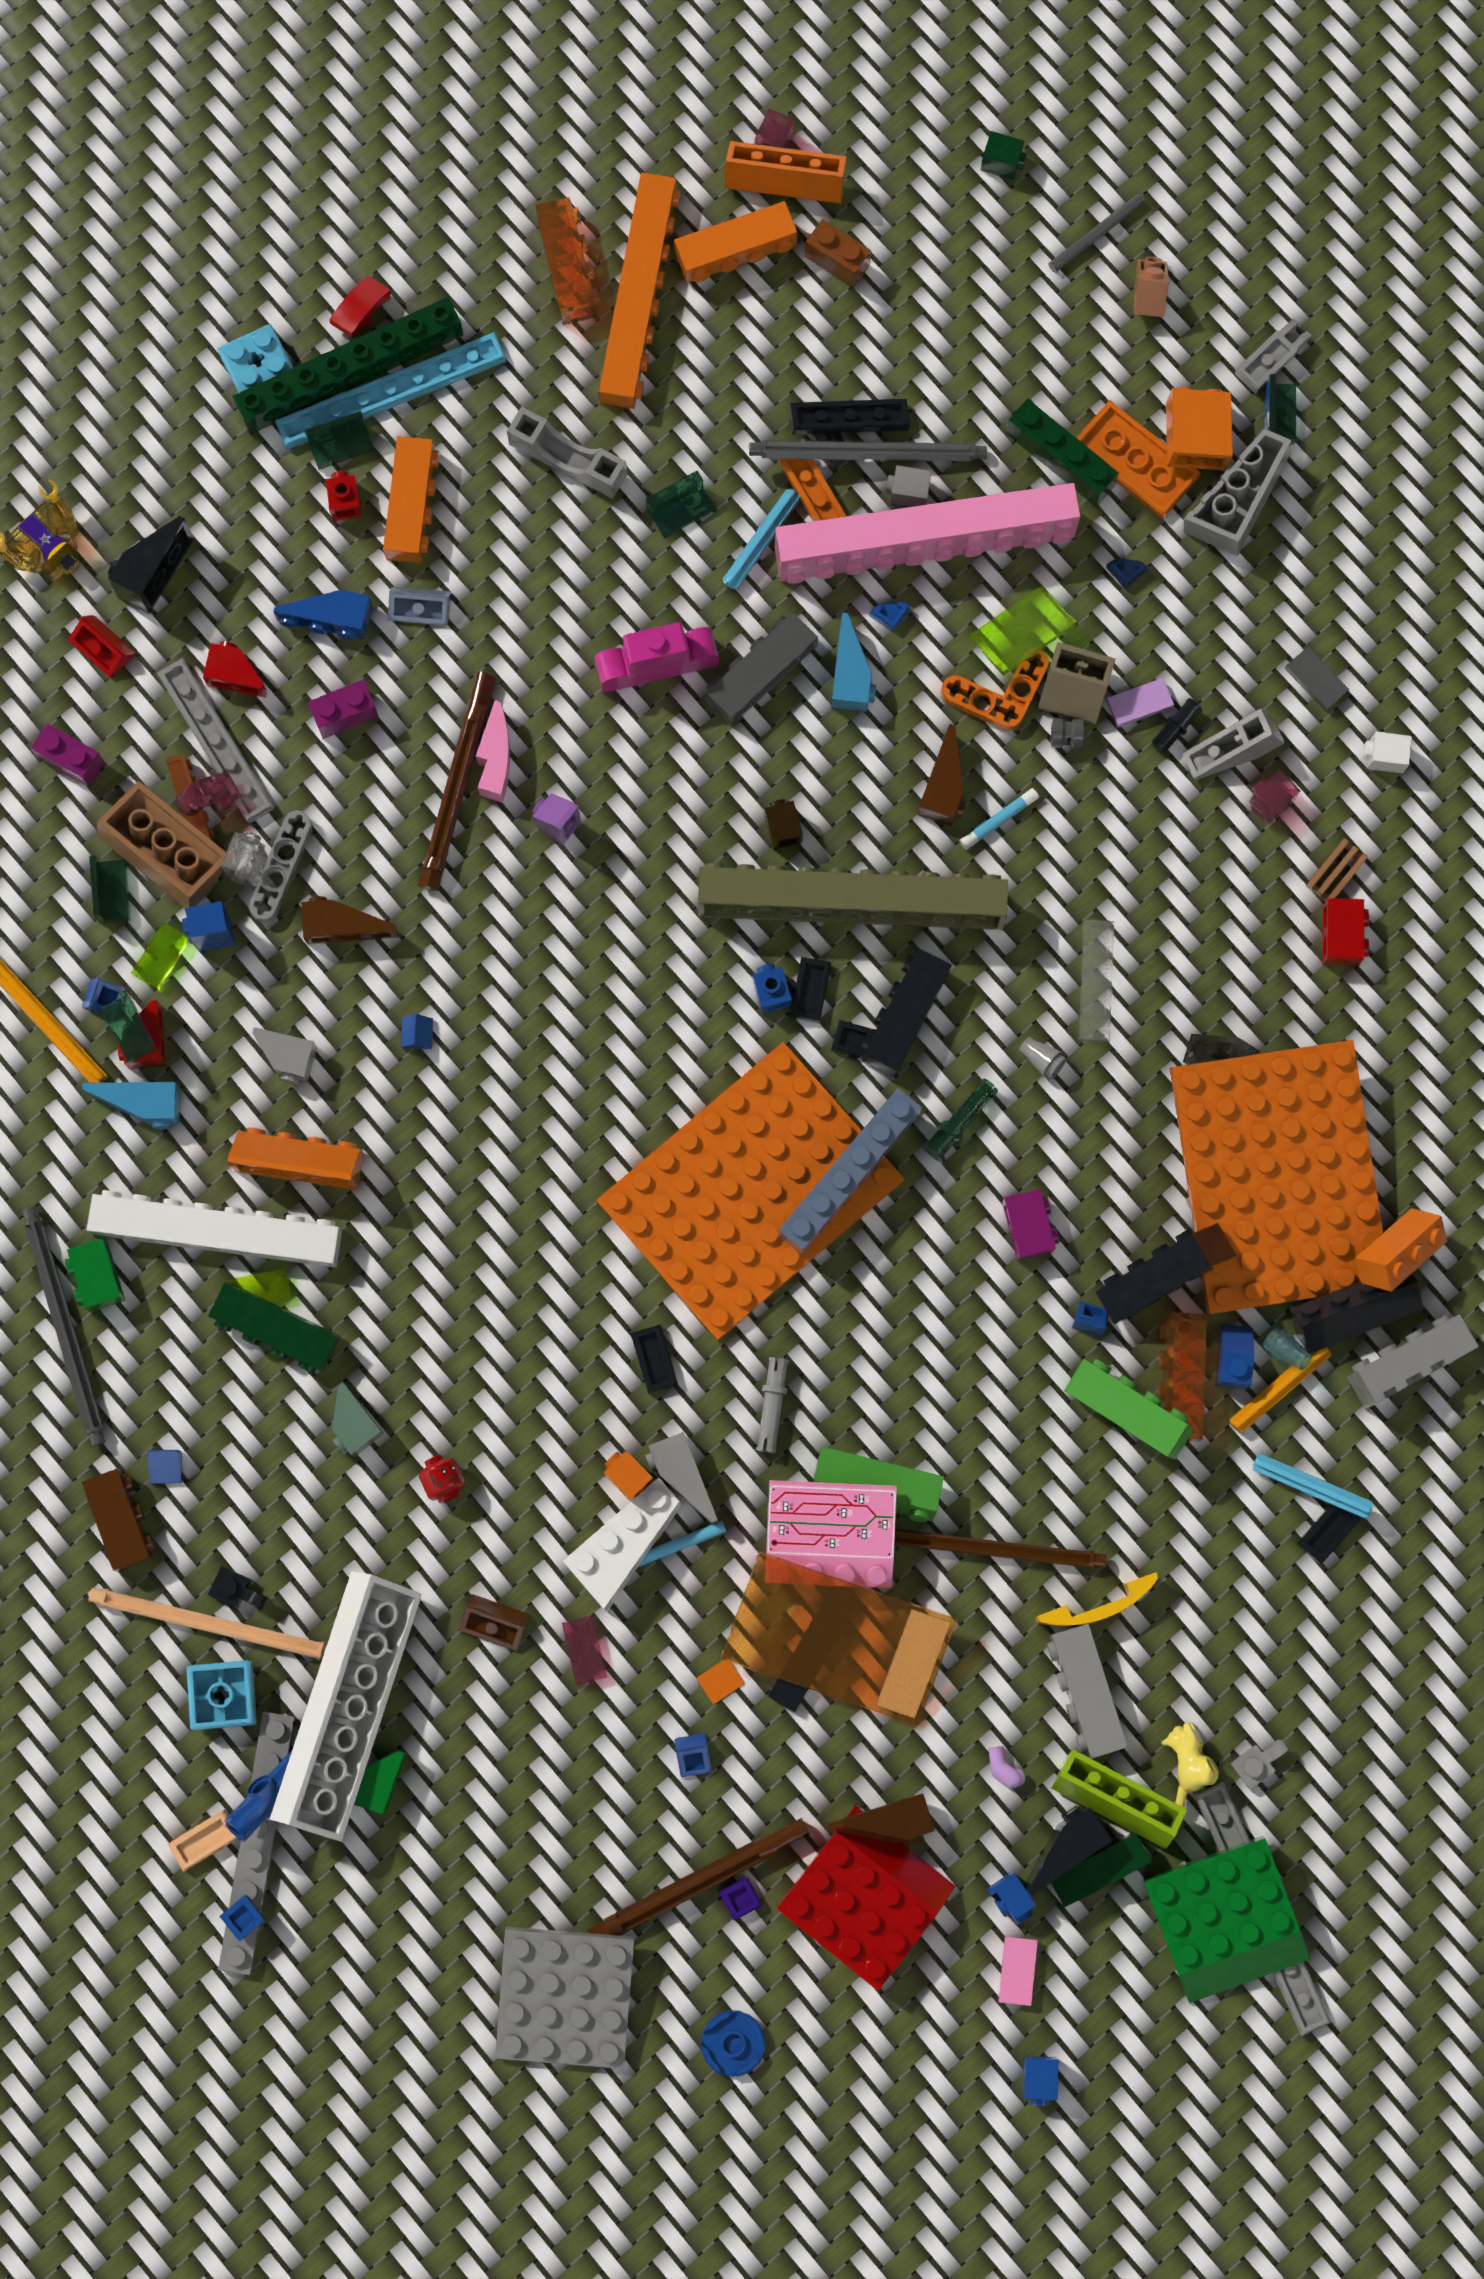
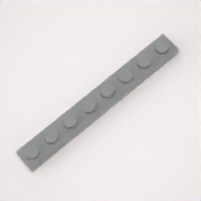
M263 1712L251 1783L260 1776L268 1775L290 1753L295 1716ZM267 1818L245 1842L240 1841L229 1908L244 1895H247L262 1914L278 1822ZM260 1925L240 1942L227 1926L225 1927L218 1970L246 1975L252 1974Z

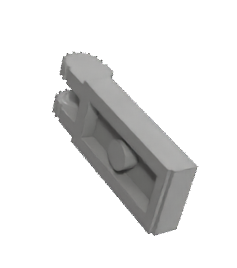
M1292 319L1280 331L1277 330L1236 369L1235 375L1255 394L1267 384L1269 376L1271 380L1311 339L1312 335L1308 331L1302 333L1293 344L1286 339L1297 328L1298 322L1295 319Z

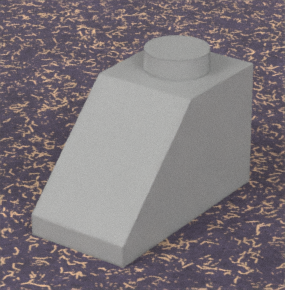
M254 1027L252 1033L277 1075L281 1076L280 1080L298 1085L299 1081L308 1082L317 1050L314 1041Z

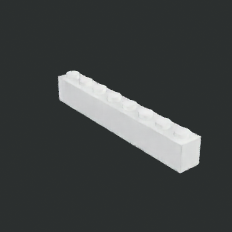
M103 1190L102 1195L92 1194L86 1229L92 1235L337 1268L342 1230L335 1226L334 1221L317 1219L316 1224L304 1222V1217L286 1215V1220L274 1218L273 1213L256 1211L255 1215L243 1214V1209L235 1207H225L224 1211L212 1210V1205L205 1203H194V1207L182 1206V1201L164 1199L163 1203L151 1202L152 1198L149 1196L134 1194L132 1199L120 1198L121 1193Z

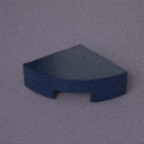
M1115 559L1106 565V569L1124 589H1127L1149 570L1144 563L1138 560Z

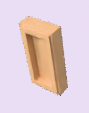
M225 1810L220 1811L168 1843L183 1872L238 1839L225 1826L224 1820L228 1817Z

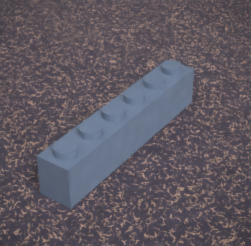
M897 1088L778 1231V1236L803 1255L921 1113L922 1107Z

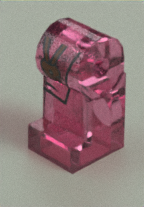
M227 770L189 784L178 795L176 803L182 813L188 816H195L203 808L214 804L218 805L220 811L231 808L241 798V795Z

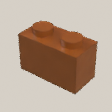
M822 219L806 240L805 257L854 288L870 266L871 250Z

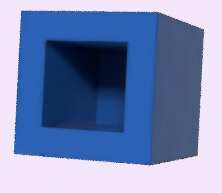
M1023 2056L1022 2096L1025 2099H1030L1031 2105L1048 2106L1049 2100H1058L1059 2060L1056 2057Z

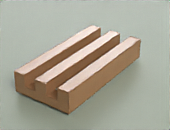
M1345 838L1306 885L1307 888L1324 901L1327 898H1336L1368 858L1365 853H1360L1356 846H1351ZM1344 849L1348 853L1319 888L1315 884ZM1352 857L1357 859V862L1337 887L1328 895L1325 892L1350 859Z

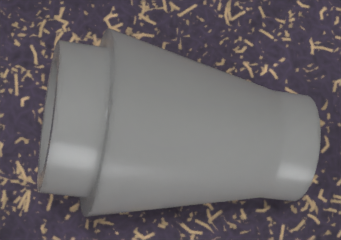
M1030 1036L1022 1043L1019 1052L1044 1077L1049 1076L1053 1079L1066 1062V1058L1062 1056L1061 1051L1038 1042Z

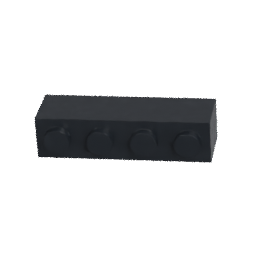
M920 948L915 957L912 955L908 956L902 968V971L906 973L902 982L895 981L889 992L888 997L892 999L887 1009L883 1007L880 1009L874 1021V1024L878 1025L874 1035L868 1033L861 1045L860 1050L864 1052L862 1062L895 1078L947 979L952 964Z
M1411 1274L1392 1292L1358 1282L1312 1301L1305 1302L1290 1310L1296 1337L1306 1352L1311 1354L1424 1309L1419 1282Z

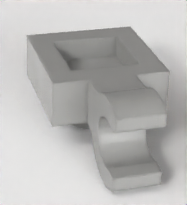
M1281 1739L1273 1742L1262 1752L1257 1745H1253L1233 1760L1230 1765L1247 1788L1251 1790L1275 1772L1270 1763L1286 1753L1288 1748Z

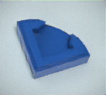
M901 601L879 604L870 611L869 616L894 633L911 610V606Z

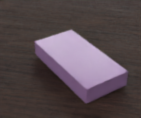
M1163 678L1106 699L1117 728L1174 707Z

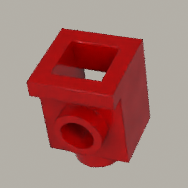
M347 471L332 473L331 478L325 479L332 521L362 517L355 475H349ZM346 491L344 494H338L337 492Z

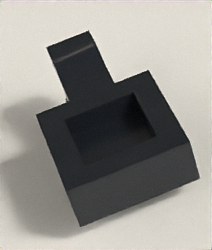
M223 1566L220 1567L208 1593L209 1596L235 1608H239L243 1600L263 1609L268 1597L248 1589L252 1579Z

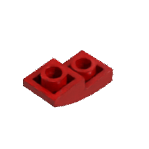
M367 276L340 303L329 319V323L353 338L371 323V314L391 299V290L370 276Z

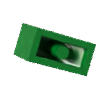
M397 1751L367 1766L354 1805L382 1815L386 1814L407 1752Z

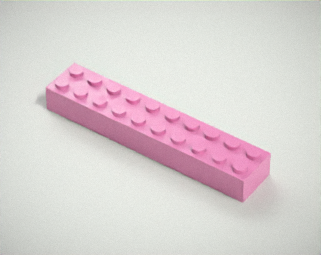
M1074 483L775 527V553L780 582L787 581L790 584H795L810 577L828 579L837 573L844 572L848 575L862 573L864 569L870 568L888 570L894 567V565L904 563L907 566H916L923 563L924 560L935 559L938 562L950 560L953 556L965 554L966 557H975L981 555L984 551L994 550L996 553H1003L1011 550L1012 547L1024 546V548H1035L1040 546L1041 543L1051 541L1054 544H1063L1075 537L1080 520V512Z

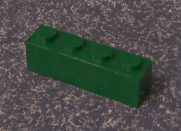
M1028 398L1008 419L1006 434L1067 484L1074 483L1075 490L1095 507L1115 487L1119 472Z
M224 1282L208 1317L215 1319L213 1325L227 1332H231L233 1328L243 1333V1340L259 1346L260 1342L271 1347L270 1353L286 1360L289 1355L299 1360L297 1366L311 1373H315L316 1369L319 1371L325 1370L341 1338L340 1335L231 1282Z

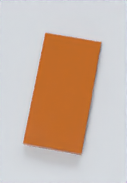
M1111 400L1106 403L1076 437L1119 472L1116 482L1162 520L1201 476V472L1194 468L1167 467V445Z

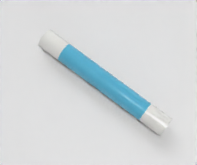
M1031 788L959 841L965 850L969 849L1039 798L1038 793Z

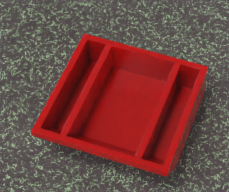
M855 1805L846 1817L862 1813L863 1811ZM834 1831L776 1906V1909L874 1989L879 1991L937 1916L956 1886L902 1842L889 1843Z

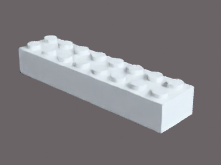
M351 1571L270 1820L342 1842L422 1593L371 1574Z

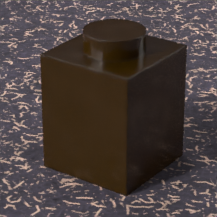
M785 799L769 803V807L764 808V818L773 850L802 843L803 833L794 801L786 802Z

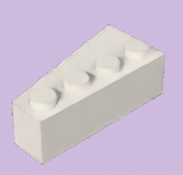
M658 1478L564 1559L563 1562L602 1608L608 1612L614 1600L627 1585L635 1570L682 1505L662 1480Z

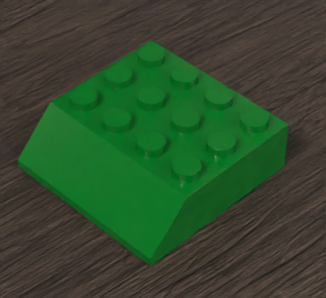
M1264 1836L1143 1879L1189 2003L1310 1960L1301 1930Z

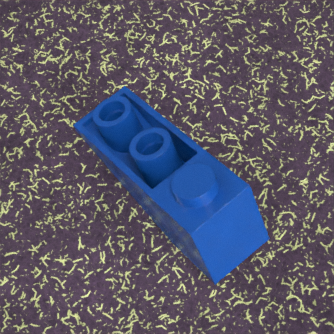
M337 590L274 607L273 612L276 620L287 628L295 629L298 626L309 628L310 631L324 635L327 632L338 634L343 639L353 641L356 638L365 639L373 605L369 595Z

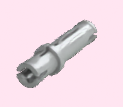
M769 1357L767 1382L762 1388L765 1396L756 1451L776 1453L783 1395L787 1394V1388L784 1387L787 1364L789 1363L787 1359Z

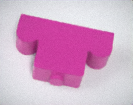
M682 622L626 634L623 636V648L607 649L599 652L594 657L602 693L719 666V656L712 629L701 627L684 633Z

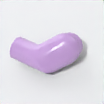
M1004 1746L988 1748L992 1776L1008 1788H1017V1786L1023 1785L1025 1773L1021 1769H1015L1006 1763Z

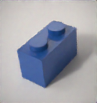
M222 901L185 908L186 918L182 919L184 935L188 937L190 944H195L199 952L236 945L231 916Z

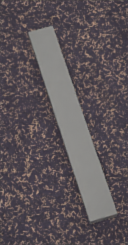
M1224 1782L1193 1794L1218 1851L1249 1841ZM1304 1962L1273 1973L1301 2036L1331 2023Z

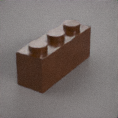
M116 1468L82 1481L113 1571L121 1572L154 1559L152 1551L156 1550L155 1543L150 1532L145 1533L141 1521L145 1520V1515L140 1503H134L131 1492L135 1491L129 1473L124 1474L123 1470Z

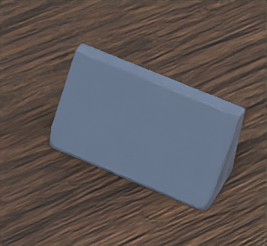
M391 587L389 590L388 621L448 626L451 592Z

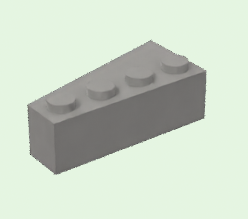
M1263 429L1239 456V460L1231 469H1227L1221 476V480L1214 488L1203 496L1197 507L1184 518V533L1238 556L1290 457L1292 440Z
M1446 1314L1432 1322L1435 1327L1432 1330L1424 1333L1421 1328L1406 1336L1405 1338L1408 1343L1397 1348L1395 1343L1378 1352L1381 1358L1371 1363L1366 1358L1352 1366L1351 1368L1354 1373L1346 1378L1364 1409L1379 1403L1478 1348V1344L1461 1315L1459 1314L1451 1319L1450 1315Z

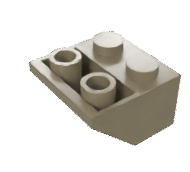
M1057 642L1038 709L1072 719H1084V722L1096 725L1116 658Z

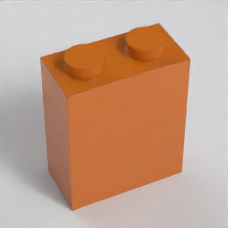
M1189 387L1172 388L1166 401L1167 467L1226 471L1233 457L1231 392H1221L1218 389L1193 390Z

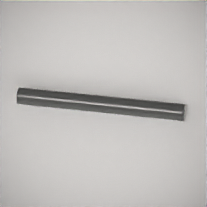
M1140 193L1132 197L1049 262L1050 269L1054 273L1060 270L1145 203L1144 197Z

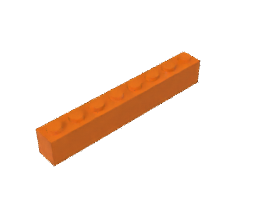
M643 172L640 175L600 381V404L635 409L636 399L641 400L643 396L644 382L640 381L642 371L647 372L649 354L645 352L647 344L653 343L655 326H651L652 316H658L660 299H656L658 289L663 290L665 272L661 271L662 263L669 260L670 244H666L668 235H673L676 217L671 216L673 207H679L681 190L676 189V178Z

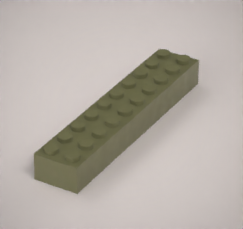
M708 863L706 867H700L698 914L700 918L1003 930L1007 918L1008 879H1001V876L994 874L984 875L983 878H970V875L965 873L952 874V877H940V874L936 872H923L921 876H912L906 871H892L888 875L878 874V871L872 869L860 870V873H847V870L843 868L829 869V872H817V869L814 867H800L798 871H792L778 865L768 866V869H755V866L750 864L737 865V868H725V865L721 863Z

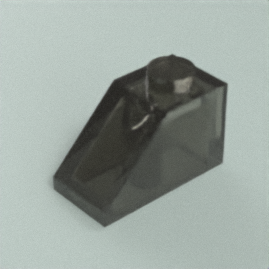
M1191 1033L1183 1063L1191 1065L1260 1054V1050L1236 1037Z

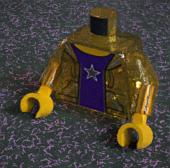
M48 480L53 485V492L45 494L39 486V493L43 497L50 499L51 502L48 503L45 500L6 538L0 532V556L17 570L31 573L42 571L46 575H50L59 567L65 574L71 575L80 566V562L72 555L78 548L75 541L78 535L75 516L64 498L57 495V484Z

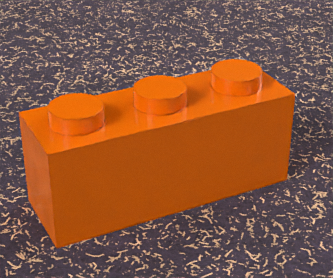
M1413 1208L1406 1212L1355 1257L1361 1283L1392 1292L1447 1242L1442 1216Z

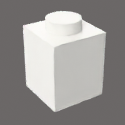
M1376 731L1370 741L1366 740L1363 757L1368 759L1367 769L1403 774L1409 766L1412 736Z

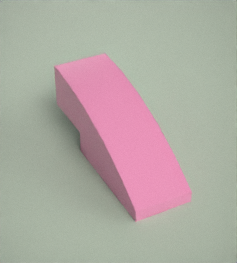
M495 700L476 754L478 765L484 766L478 791L482 797L503 803L510 771V743L501 702Z

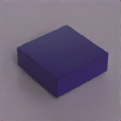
M748 1877L719 1891L734 1921L762 1906Z

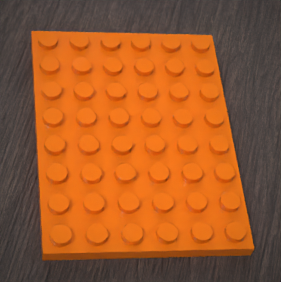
M1354 1040L1169 1068L1194 1231L1197 1232L1218 1223L1237 1255L1228 1261L1213 1266V1270L1201 1275L1207 1314L1322 1297L1336 1290L1361 1282L1355 1257L1383 1234Z
M782 1042L596 1201L712 1336L719 1341L903 1183L905 1179L888 1159L884 1157L803 1255L778 1236V1231L862 1131L789 1047Z

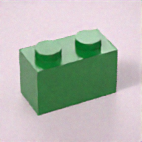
M101 1238L67 1249L69 1258L65 1259V1264L69 1276H75L78 1288L74 1289V1295L79 1307L84 1306V1309L93 1312L126 1301L109 1243L105 1239Z

